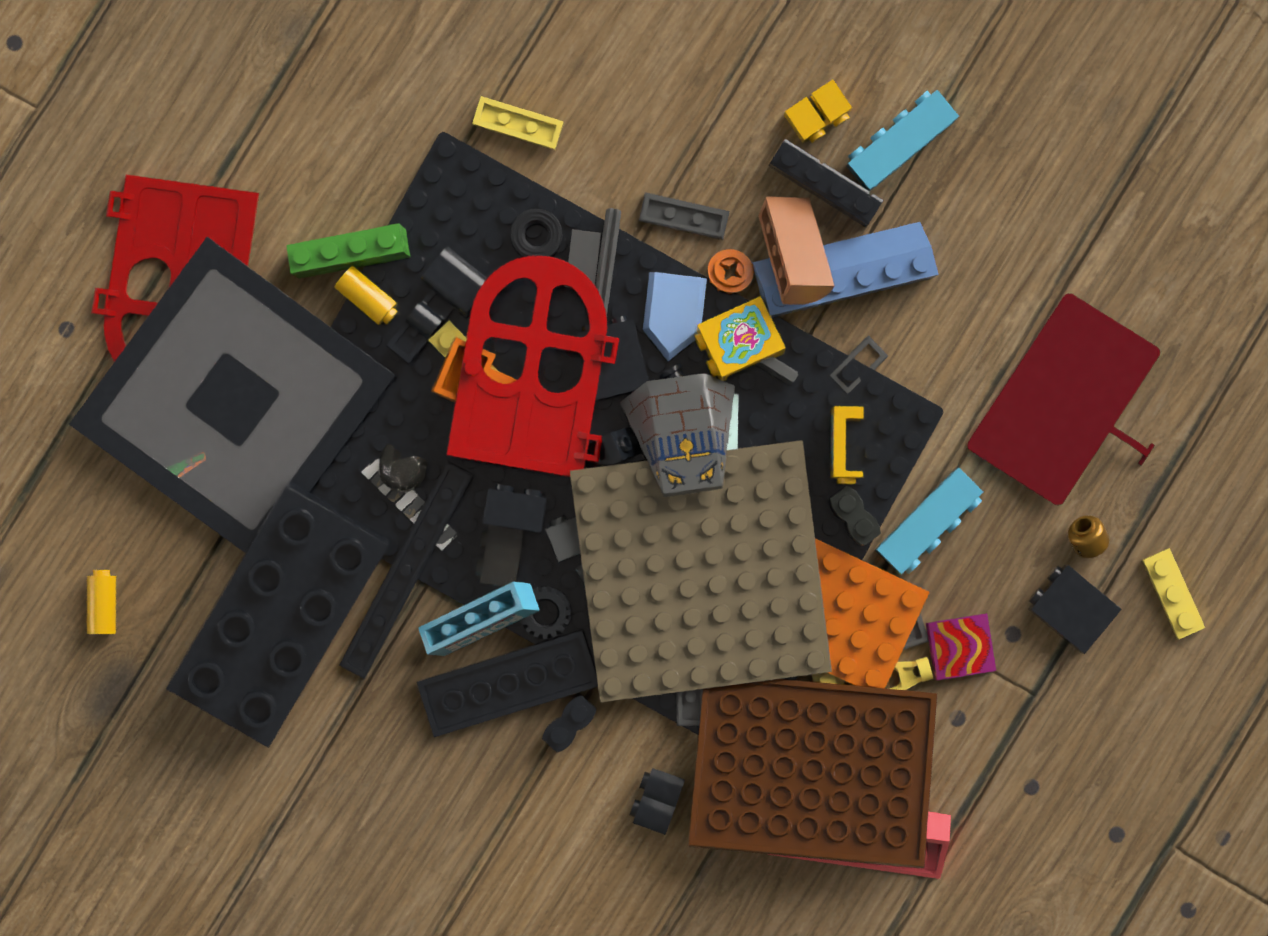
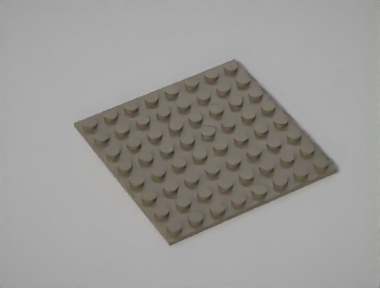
M802 440L727 450L723 489L669 497L663 496L650 469L648 460L570 471L600 702L832 672Z

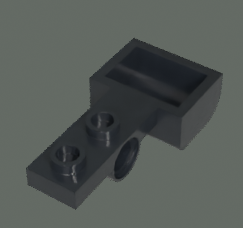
M447 246L421 277V282L431 291L412 310L404 324L386 344V347L410 364L454 309L465 318L468 316L476 294L487 277Z

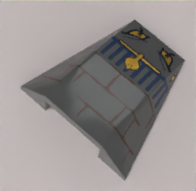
M705 373L645 382L620 402V406L629 420V425L640 443V448L649 462L650 469L664 497L723 489L732 404L735 394L734 385Z

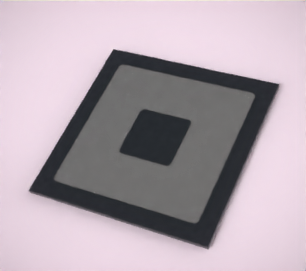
M206 237L69 425L245 553L286 482L289 480L310 492L395 377V374L216 242Z

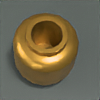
M1082 516L1073 521L1069 526L1068 539L1078 556L1091 559L1098 557L1108 548L1109 535L1099 518L1095 516Z

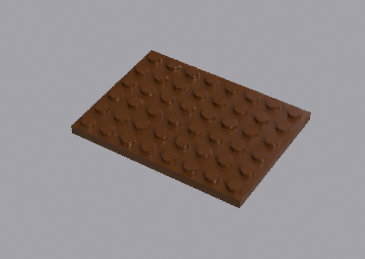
M785 679L703 689L689 847L924 869L937 693Z

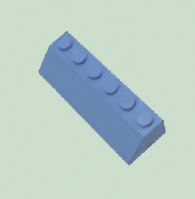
M920 222L823 245L835 286L827 296L808 304H782L770 258L753 262L760 295L771 318L932 279L939 275L931 244Z

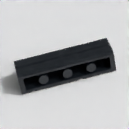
M786 139L769 164L771 169L865 228L884 201L874 194L870 195L868 190L825 163L821 164L820 160Z

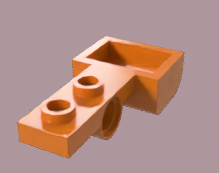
M457 337L453 338L431 391L453 402L456 401L466 341ZM484 349L482 350L481 364L483 370L490 378L502 384L513 383L517 380L492 369L491 365L496 354Z

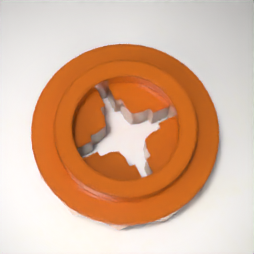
M727 249L716 253L711 258L707 272L710 283L718 291H724L730 295L735 292H742L751 284L754 268L752 262L744 253L738 250ZM737 264L735 268V275L737 277L731 276L725 280L726 271L723 269L729 270Z

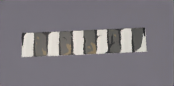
M377 456L361 473L415 523L425 501ZM447 524L436 546L443 550L458 534Z

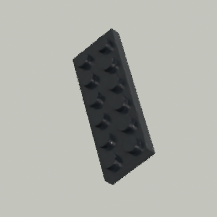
M583 629L416 682L434 737L598 687L596 668Z

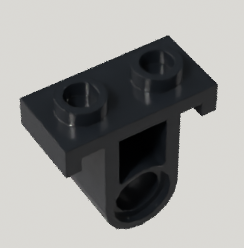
M631 427L601 437L602 444L599 462L585 460L586 468L616 465L643 453ZM596 441L588 444L587 454L594 455Z

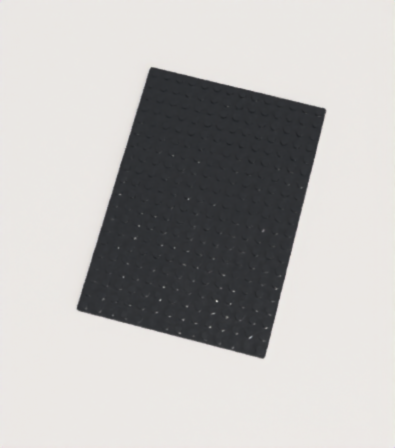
M441 132L388 224L399 223L406 229L410 258L368 265L361 272L397 302L395 307L398 311L388 324L382 322L378 325L346 299L331 326L332 329L395 374V377L309 493L388 538L389 546L381 559L393 564L414 523L361 472L378 456L425 502L447 461L474 474L448 522V525L458 535L443 550L435 546L418 579L463 605L512 582L529 583L532 590L539 587L557 589L566 596L570 603L571 619L567 628L554 638L583 629L595 665L585 583L575 569L582 564L581 553L559 562L546 531L547 528L551 527L549 522L562 516H566L567 520L576 517L571 477L446 455L455 402L431 392L445 357L428 341L411 363L408 364L386 347V344L404 324L412 310L431 291L421 282V277L447 246L488 278L506 263L522 258L515 251L510 238L512 224L521 213L530 209H543L552 213L558 219L563 237L560 248L552 257L566 262L569 260L572 229L601 233L600 255L604 220L450 134ZM532 224L525 232V239L532 246H541L548 238L547 229L541 224ZM619 229L607 311V325H610V319L620 316H626L627 320H634L649 381L660 380L659 376L679 363L683 366L682 371L685 376L702 373L712 376L706 362L710 358L706 350L701 351L696 341L688 345L668 362L643 331L649 272L706 278L702 322L749 302V300L736 293L729 295L727 292L718 291L706 276ZM520 278L505 286L491 304L489 310L490 319L496 323L528 327L532 321L537 291L535 283L529 279ZM565 285L556 286L551 294L546 327L552 333L578 337L577 333L582 332L581 326L589 324L585 305L572 288H565ZM454 309L438 330L450 320L467 337L471 312L465 318ZM772 317L771 319L785 346V353L776 357V359L796 370L799 375L792 386H789L754 364L727 377V380L724 382L734 385L735 394H739L738 449L802 440L815 539L863 560L872 541L865 546L855 543L846 530L845 522L833 513L829 504V498L846 486L852 488L862 499L864 510L869 512L876 519L879 527H881L941 419L943 409L854 358L836 375L847 387L858 377L860 378L861 382L847 394L830 375L849 356L780 317ZM495 337L488 338L484 342L483 349L496 354L492 365L499 372L518 380L524 368L525 344ZM551 347L544 348L541 352L538 370L540 384L546 390L553 393H561L572 389L581 378L583 358L577 352ZM631 393L596 401L590 434L605 436L630 427L629 420L623 412L620 402ZM834 406L864 407L862 420L846 421L845 468L847 471H863V477L856 479L855 484H837V479H830L831 409ZM641 453L618 464L647 461V458ZM499 484L514 487L513 493L524 494V489L542 491V497L548 499L543 533L483 524L488 489L495 490V485ZM546 600L538 602L540 611L533 614L535 621L545 626L552 624L558 615L556 606ZM520 620L505 627L534 644L550 640L530 635L524 629ZM796 676V677H788V678H781V679H785V680H796L798 676ZM676 692L632 698L677 723ZM683 726L699 735L700 726Z

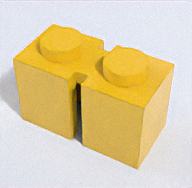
M833 79L811 93L812 96H810L825 119L824 121L807 97L784 112L785 118L802 143H805L807 140L814 143L826 134L824 131L826 127L831 124L838 127L850 118L848 113L851 112L852 106Z

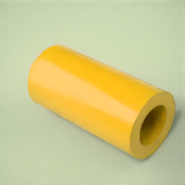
M351 266L334 286L336 290L378 325L382 322L388 324L398 312L395 309L397 302L354 266Z
M93 570V576H87V634H116V576H110V570Z

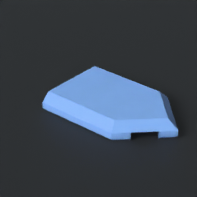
M649 272L643 331L668 362L695 341L694 335L698 334L697 325L702 323L706 278Z

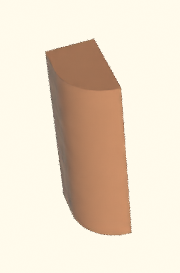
M766 197L758 217L782 304H808L824 298L832 291L835 285L810 198Z

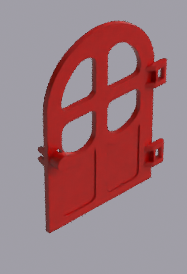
M127 174L123 192L110 191L106 217L119 218L109 289L95 287L91 313L105 315V341L114 362L127 346L122 331L123 318L127 314L149 316L158 304V302L130 298L127 286L133 267L139 262L151 258L164 261L171 272L170 287L206 237H209L245 265L249 266L259 193ZM114 198H121L119 212L113 211ZM100 294L106 295L104 309L98 308Z
M527 256L515 259L501 266L482 284L471 309L446 455L571 477V470L584 469L585 460L599 462L602 444L601 437L603 436L590 434L601 364L602 362L615 364L619 338L606 336L607 316L601 295L589 277L577 267L550 256ZM520 278H526L535 283L537 291L532 321L528 327L496 323L490 319L489 310L491 304L505 286ZM565 285L572 288L584 303L589 318V331L585 337L552 333L547 329L546 323L551 294L556 286ZM495 337L525 344L524 368L518 380L513 383L502 384L490 378L483 370L481 356L484 342L488 338ZM606 342L613 343L610 357L604 356ZM551 347L580 353L583 358L581 378L575 387L565 392L553 393L546 390L540 384L538 370L541 352L544 348ZM589 440L596 441L594 455L587 454Z

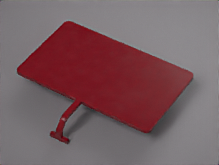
M1068 293L1064 295L968 441V449L1057 506L1064 503L1109 433L1140 452L1143 456L1138 464L1142 466L1155 445L1151 443L1147 449L1141 443L1114 427V425L1158 360L1160 349L1074 294Z

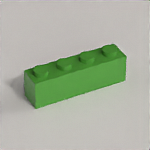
M399 223L286 245L290 272L298 279L347 270L351 266L358 268L410 258L406 229Z

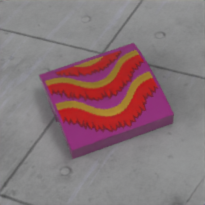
M987 613L926 623L935 680L997 671Z

